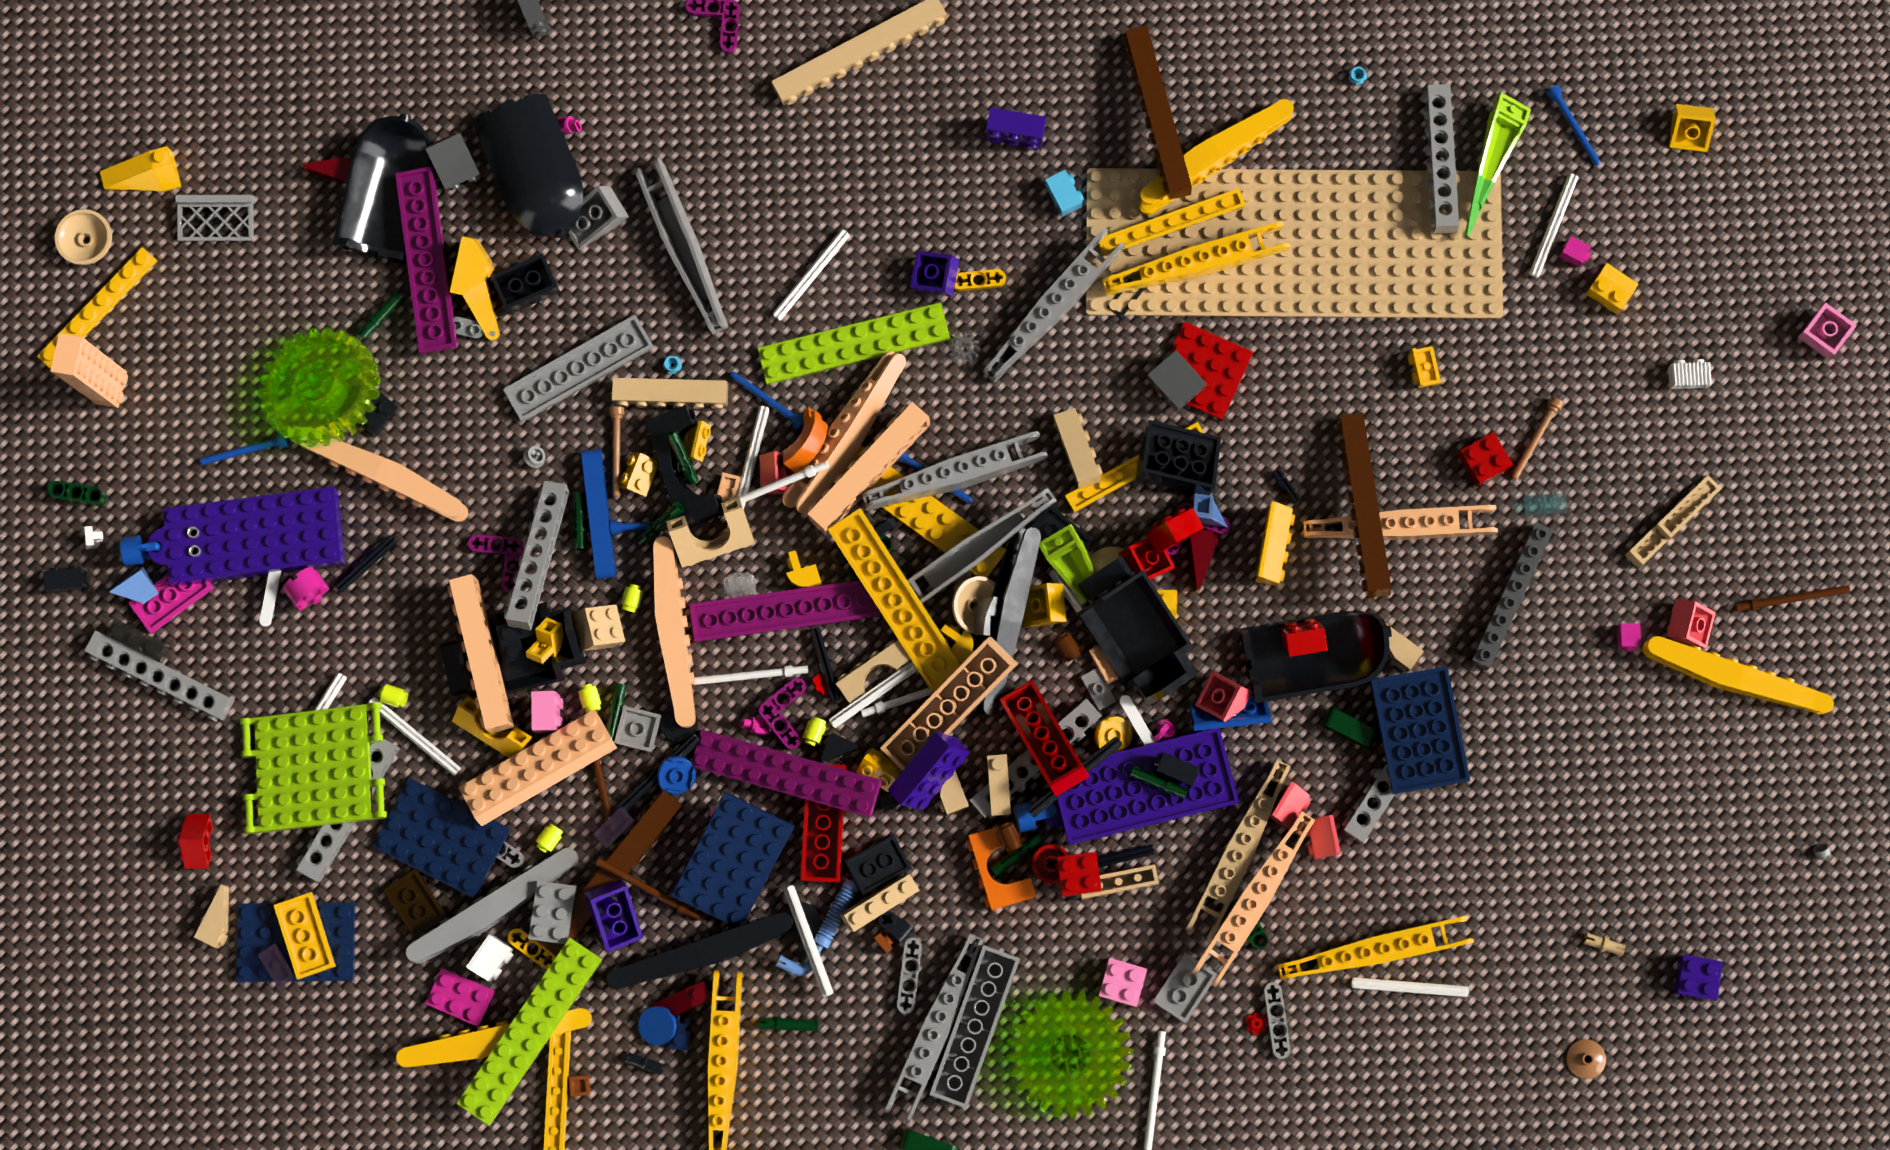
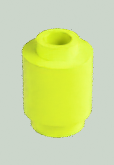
M630 584L629 587L625 586L621 600L622 610L636 613L637 609L640 608L644 591L640 590L641 586Z
M386 684L380 688L378 698H380L381 703L399 708L406 705L408 693L404 689Z
M592 684L581 686L578 695L586 714L594 709L595 711L601 710V701L597 687H592Z
M811 717V720H808L802 736L805 744L813 747L816 744L820 745L826 729V721L817 717Z
M550 823L536 839L538 843L536 847L545 853L548 850L552 852L562 838L561 834L563 831Z

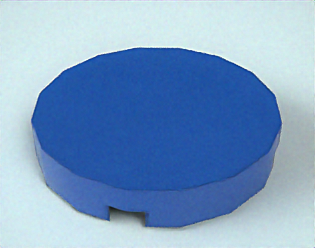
M671 756L665 759L657 770V781L660 787L673 795L682 794L690 789L696 779V771L692 763L681 756Z
M653 1006L645 1010L640 1016L638 1023L642 1038L647 1043L655 1046L664 1045L675 1036L677 1029L674 1015L672 1016L670 1010L662 1006Z

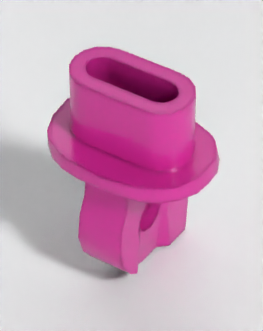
M572 116L557 118L562 132L573 134L574 131L580 132L582 129L580 122L573 119Z
M750 717L749 719L743 718L740 721L739 727L747 729L750 733L757 735L770 734L769 727L762 718L755 719V717Z
M1168 719L1159 720L1156 723L1158 733L1153 739L1158 742L1162 737H1172L1175 733V725Z

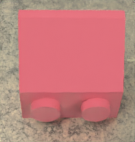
M773 451L759 455L761 487L795 474V472L783 464V452ZM790 484L768 494H784Z
M1676 599L1672 608V616L1667 627L1666 636L1677 642L1707 649L1716 612L1696 601Z
M1212 671L1195 706L1226 722L1245 708L1253 691Z
M1291 782L1280 797L1269 818L1289 830L1301 810L1305 811L1311 801L1308 798L1310 795L1297 784Z
M1333 815L1315 818L1313 825L1306 834V837L1309 836L1310 844L1307 845L1309 856H1313V860L1337 856L1341 852Z

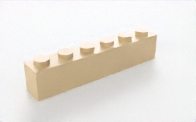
M613 378L612 401L618 407H628V404L636 405L639 408H645L647 405H654L656 408H666V405L673 406L674 408L689 405L693 409H704V406L711 407V409L721 410L723 407H728V382L719 380Z

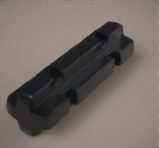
M1281 469L1275 471L1272 477L1275 481L1279 482L1278 485L1285 495L1289 496L1290 502L1292 504L1297 503L1301 499L1300 495L1297 492L1295 493V488L1287 477H1284L1285 474Z

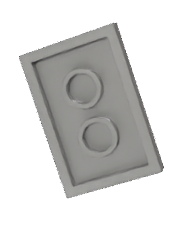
M537 881L528 936L529 940L565 944L567 942L577 886Z
M1187 953L1183 954L1153 1000L1155 1004L1185 1024L1217 975V973L1205 965H1202L1198 973H1192L1198 961Z

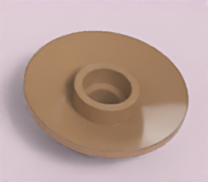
M1583 1039L1570 1046L1566 1061L1569 1070L1575 1076L1582 1079H1592L1600 1075L1604 1070L1606 1055L1603 1048L1597 1042ZM1587 1055L1591 1057L1589 1063H1586L1584 1060Z

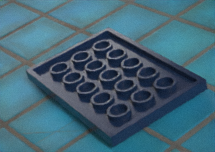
M1448 666L1372 679L1370 682L1392 795L1469 782L1470 776Z
M408 778L373 847L476 899L511 829L495 820L481 826L474 818L469 807Z
M724 791L671 896L732 926L738 927V923L744 922L748 917L795 826Z
M355 902L316 903L336 967L299 980L296 978L275 912L274 905L278 903L238 904L236 982L355 981Z

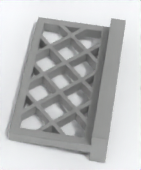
M175 195L177 203V241H254L255 196ZM183 207H190L195 212L188 220L183 216ZM204 207H208L213 212L206 220L199 214ZM223 207H227L232 212L225 220L218 214ZM242 207H248V216L243 220L237 212ZM196 215L204 221L197 229L190 223ZM215 215L222 221L216 229L208 223ZM234 215L241 221L235 229L227 223ZM206 224L213 230L208 237H204L199 232ZM189 225L194 230V233L190 237H183V229ZM224 225L232 231L227 237H222L218 233ZM245 225L249 229V237H241L237 231Z

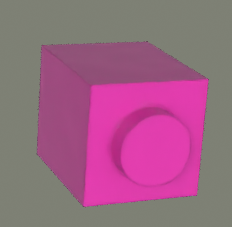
M1570 236L1559 257L1580 267L1582 263L1586 264L1589 260L1591 246Z
M1621 623L1617 626L1618 649H1623L1624 652H1635V649L1641 647L1640 623Z

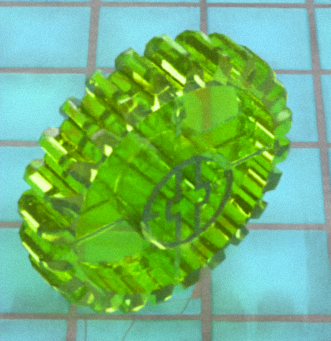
M327 327L320 334L315 328H312L308 331V337H304L299 332L295 334L294 343H291L289 340L282 342L284 348L282 352L278 350L273 351L272 356L276 360L274 363H265L264 368L269 374L260 377L259 382L264 388L258 391V396L263 401L260 406L262 412L267 415V422L282 437L289 438L298 445L304 442L308 447H315L318 441L323 446H329L332 437L341 442L345 438L344 432L348 431L354 435L357 432L355 426L357 422L366 424L368 419L364 416V413L374 412L376 408L371 400L377 399L380 396V392L375 386L381 383V377L376 373L379 368L376 361L372 358V353L366 346L362 345L357 337L349 336L343 330L334 332L331 328Z
M1064 990L1061 1001L1058 1002L1056 997L1049 993L1047 995L1048 1006L1045 1007L1038 1000L1033 1001L1036 1013L1033 1015L1023 1010L1021 1015L1027 1023L1025 1025L1016 1023L1012 1025V1028L1020 1036L1019 1038L1007 1039V1043L1017 1048V1051L1008 1054L1006 1059L1011 1062H1017L1018 1065L1009 1071V1076L1022 1077V1080L1016 1085V1090L1022 1091L1029 1088L1030 1092L1027 1095L1026 1102L1031 1103L1037 1098L1041 1099L1039 1111L1042 1113L1050 1105H1053V1112L1056 1118H1059L1063 1109L1067 1108L1070 1118L1075 1119L1080 1107L1087 1116H1091L1092 1103L1095 1102L1098 1107L1104 1110L1106 1108L1105 1095L1114 1099L1118 1098V1093L1113 1087L1114 1084L1124 1086L1127 1084V1080L1120 1075V1072L1132 1070V1065L1123 1061V1057L1133 1054V1049L1122 1047V1042L1129 1039L1131 1035L1128 1032L1118 1033L1117 1029L1124 1020L1122 1018L1112 1021L1109 1019L1113 1011L1112 1006H1108L1100 1011L1098 1009L1100 1005L1099 997L1093 998L1087 1004L1085 1003L1086 996L1083 991L1079 992L1075 1001H1072L1069 991ZM1064 1035H1069L1071 1050H1077L1078 1056L1073 1057L1076 1071L1073 1074H1070L1068 1059H1062L1061 1053L1066 1052ZM1073 1035L1081 1038L1087 1046V1049L1082 1050V1052L1088 1053V1060L1081 1070H1079L1078 1060L1082 1058V1052L1079 1046L1075 1047ZM1058 1038H1060L1061 1049L1058 1050L1057 1057L1061 1063L1064 1062L1066 1074L1058 1071L1051 1060L1056 1059V1055L1051 1056V1048Z

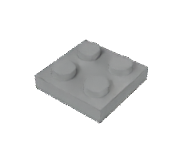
M624 706L614 743L652 753L662 715Z

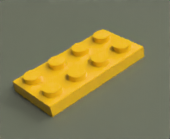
M310 892L275 904V912L297 980L336 967L313 893Z

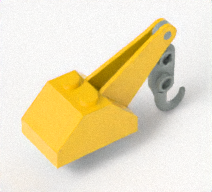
M462 236L450 292L463 295L477 321L454 317L456 334L472 338H480L485 335L489 340H496L500 336V331L487 282L494 273V266H492V260L480 241L467 236Z

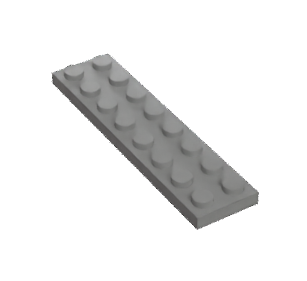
M633 315L503 390L523 423L652 350L654 346L636 315Z

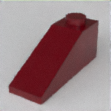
M341 157L304 163L302 168L306 173L346 184L352 157L351 159Z
M1213 529L1202 530L1189 537L1196 591L1201 589L1215 546L1218 545L1217 534H1213Z
M703 981L652 1004V1007H665L670 1010L672 1016H677L711 1001L712 995L706 981Z

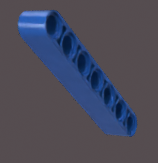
M601 449L581 451L596 579L616 577V566L610 531V515Z

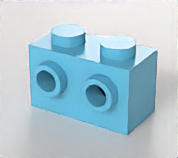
M1066 170L1045 179V186L1062 217L1081 208L1082 201L1084 200L1080 190L1076 191L1074 187L1075 180L1071 173L1068 174Z

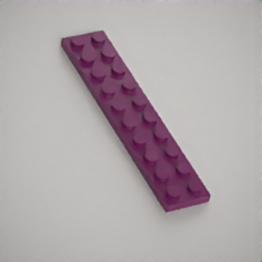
M430 166L395 173L419 353L423 355L458 348L434 168Z
M860 580L690 604L695 643L883 617Z
M702 729L692 760L694 768L869 818L872 817L882 782L880 779Z

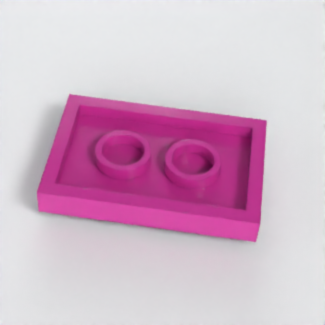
M441 968L425 1004L480 1027L496 991L445 968Z

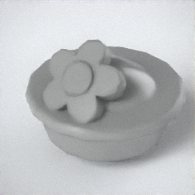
M529 446L524 450L523 458L528 466L539 468L544 464L545 453L538 446Z

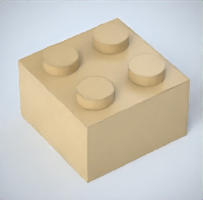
M617 605L584 608L572 614L581 651L613 648L625 642Z

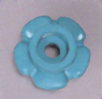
M1355 67L1349 71L1351 83L1361 85L1367 79V73L1362 67Z
M668 356L663 363L664 370H667L669 374H675L677 371H680L682 368L680 358Z

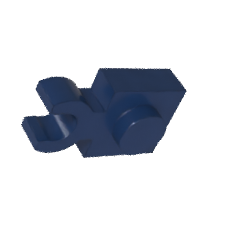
M677 1015L676 1024L678 1029H676L675 1036L670 1040L669 1048L689 1051L692 1031H687V1027L691 1024V1017H687V1022L682 1024L680 1022L681 1016Z

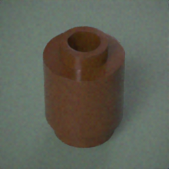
M1063 633L1055 638L1057 640L1055 646L1063 659L1066 658L1067 662L1081 655L1079 652L1080 648L1071 634L1066 635V633Z
M1007 822L998 826L999 831L996 834L1003 849L1006 848L1007 853L1021 847V839L1014 824L1010 825Z

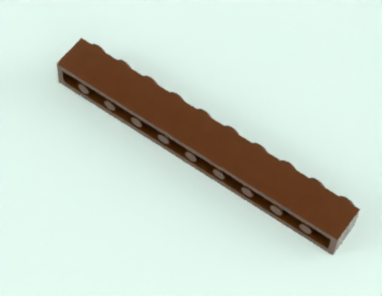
M1143 26L1125 30V38H1122L1124 49H1128L1127 61L1133 67L1131 75L1133 81L1136 80L1137 82L1135 86L1136 94L1138 97L1141 96V112L1146 114L1144 122L1146 129H1150V144H1154L1155 147L1153 155L1155 161L1158 160L1159 166H1157L1159 177H1163L1164 180L1162 182L1163 192L1168 194L1169 200L1191 195L1192 185L1148 27Z
M1364 414L1340 415V422L1337 423V433L1342 436V440H1339L1340 451H1344L1345 456L1342 457L1343 468H1347L1345 484L1350 487V492H1347L1348 502L1352 503L1353 509H1350L1351 521H1355L1356 527H1353L1354 538H1358L1356 554L1361 557L1359 572L1364 576V580H1361L1362 591L1366 592L1367 598L1390 596L1392 588Z
M666 791L656 794L652 800L654 802L653 805L643 810L640 814L642 817L638 823L634 822L630 826L627 837L625 839L622 837L615 845L617 849L613 854L609 853L604 858V861L630 874L684 807ZM597 868L590 876L592 880L588 884L584 883L578 891L580 893L579 896L574 900L569 938L576 940L592 920L584 893L617 881L620 878L602 868ZM540 942L556 957L565 945Z

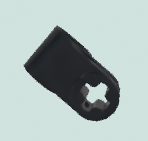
M886 911L878 917L879 924L902 944L907 941L915 930L913 926L891 911ZM890 914L892 923L883 924L884 919L882 916Z

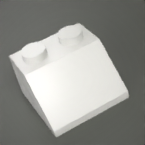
M488 935L466 968L487 981L496 980L502 972L500 969L504 963L507 964L513 957L512 951L514 949L498 937Z

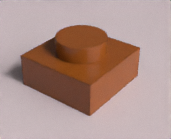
M879 933L875 937L886 953L893 949L890 946L893 942L887 934L883 936Z
M590 1075L569 1077L570 1097L591 1095Z

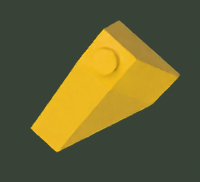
M168 146L145 152L100 171L105 190L167 192L182 187L174 154Z

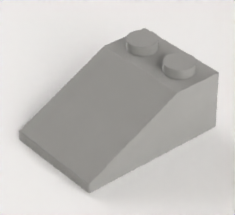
M598 186L583 198L580 217L574 227L568 232L578 250L615 229L629 217L610 186Z

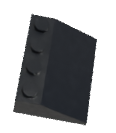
M1148 420L1137 463L1135 480L1187 493L1210 495L1216 485L1221 437Z

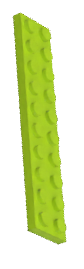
M940 302L759 347L758 352L766 384L771 385L879 358L888 351L899 353L950 340V335Z
M569 938L456 1104L490 1126L603 959L572 938Z

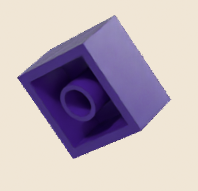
M917 251L910 288L917 293L953 297L959 259L949 254Z
M1685 954L1679 955L1673 994L1717 1001L1723 961Z

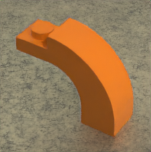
M810 407L803 410L804 427L800 436L792 445L782 451L783 464L795 473L800 472L815 458L823 446L828 432V424L822 420L821 415L817 411H813Z

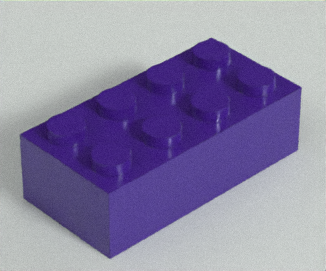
M935 732L887 790L900 805L923 810L929 805L933 796L941 790L943 784L953 776L958 766L964 763L970 752L956 737Z

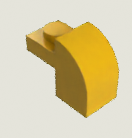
M796 550L788 552L790 558L786 559L789 570L793 569V571L786 573L790 582L798 588L821 586L822 583L816 564L801 568Z
M547 617L535 629L537 641L526 651L527 658L543 664L549 656L556 657L564 639L562 623Z
M945 624L941 629V633L955 643L951 649L962 665L973 653L972 636L965 630L960 635V631L953 625L948 627Z

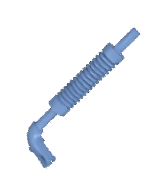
M845 878L842 884L843 887H840L841 891H838L839 894L835 897L834 904L828 910L829 914H826L827 917L823 920L824 924H821L822 927H819L820 930L817 931L818 934L814 937L819 954L823 946L828 949L831 944L830 939H833L832 936H835L834 933L838 930L837 926H840L839 923H842L840 914L848 909V906L852 903L851 900H854L853 897L856 896L855 893L858 892L852 879ZM780 955L778 959L785 964L778 961L775 964L776 967L789 972L791 976H805L812 971L809 959L801 964Z

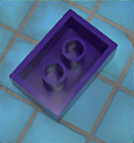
M990 107L986 127V140L993 144L1007 143L1011 147L1025 146L1027 149L1034 151L1042 149L1046 117Z
M621 879L584 893L600 945L606 952L643 938L627 885Z

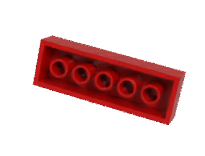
M1033 679L999 699L1055 796L1060 795L1090 777Z
M827 764L830 766L847 770L846 765ZM805 799L801 862L802 882L841 883L844 810Z

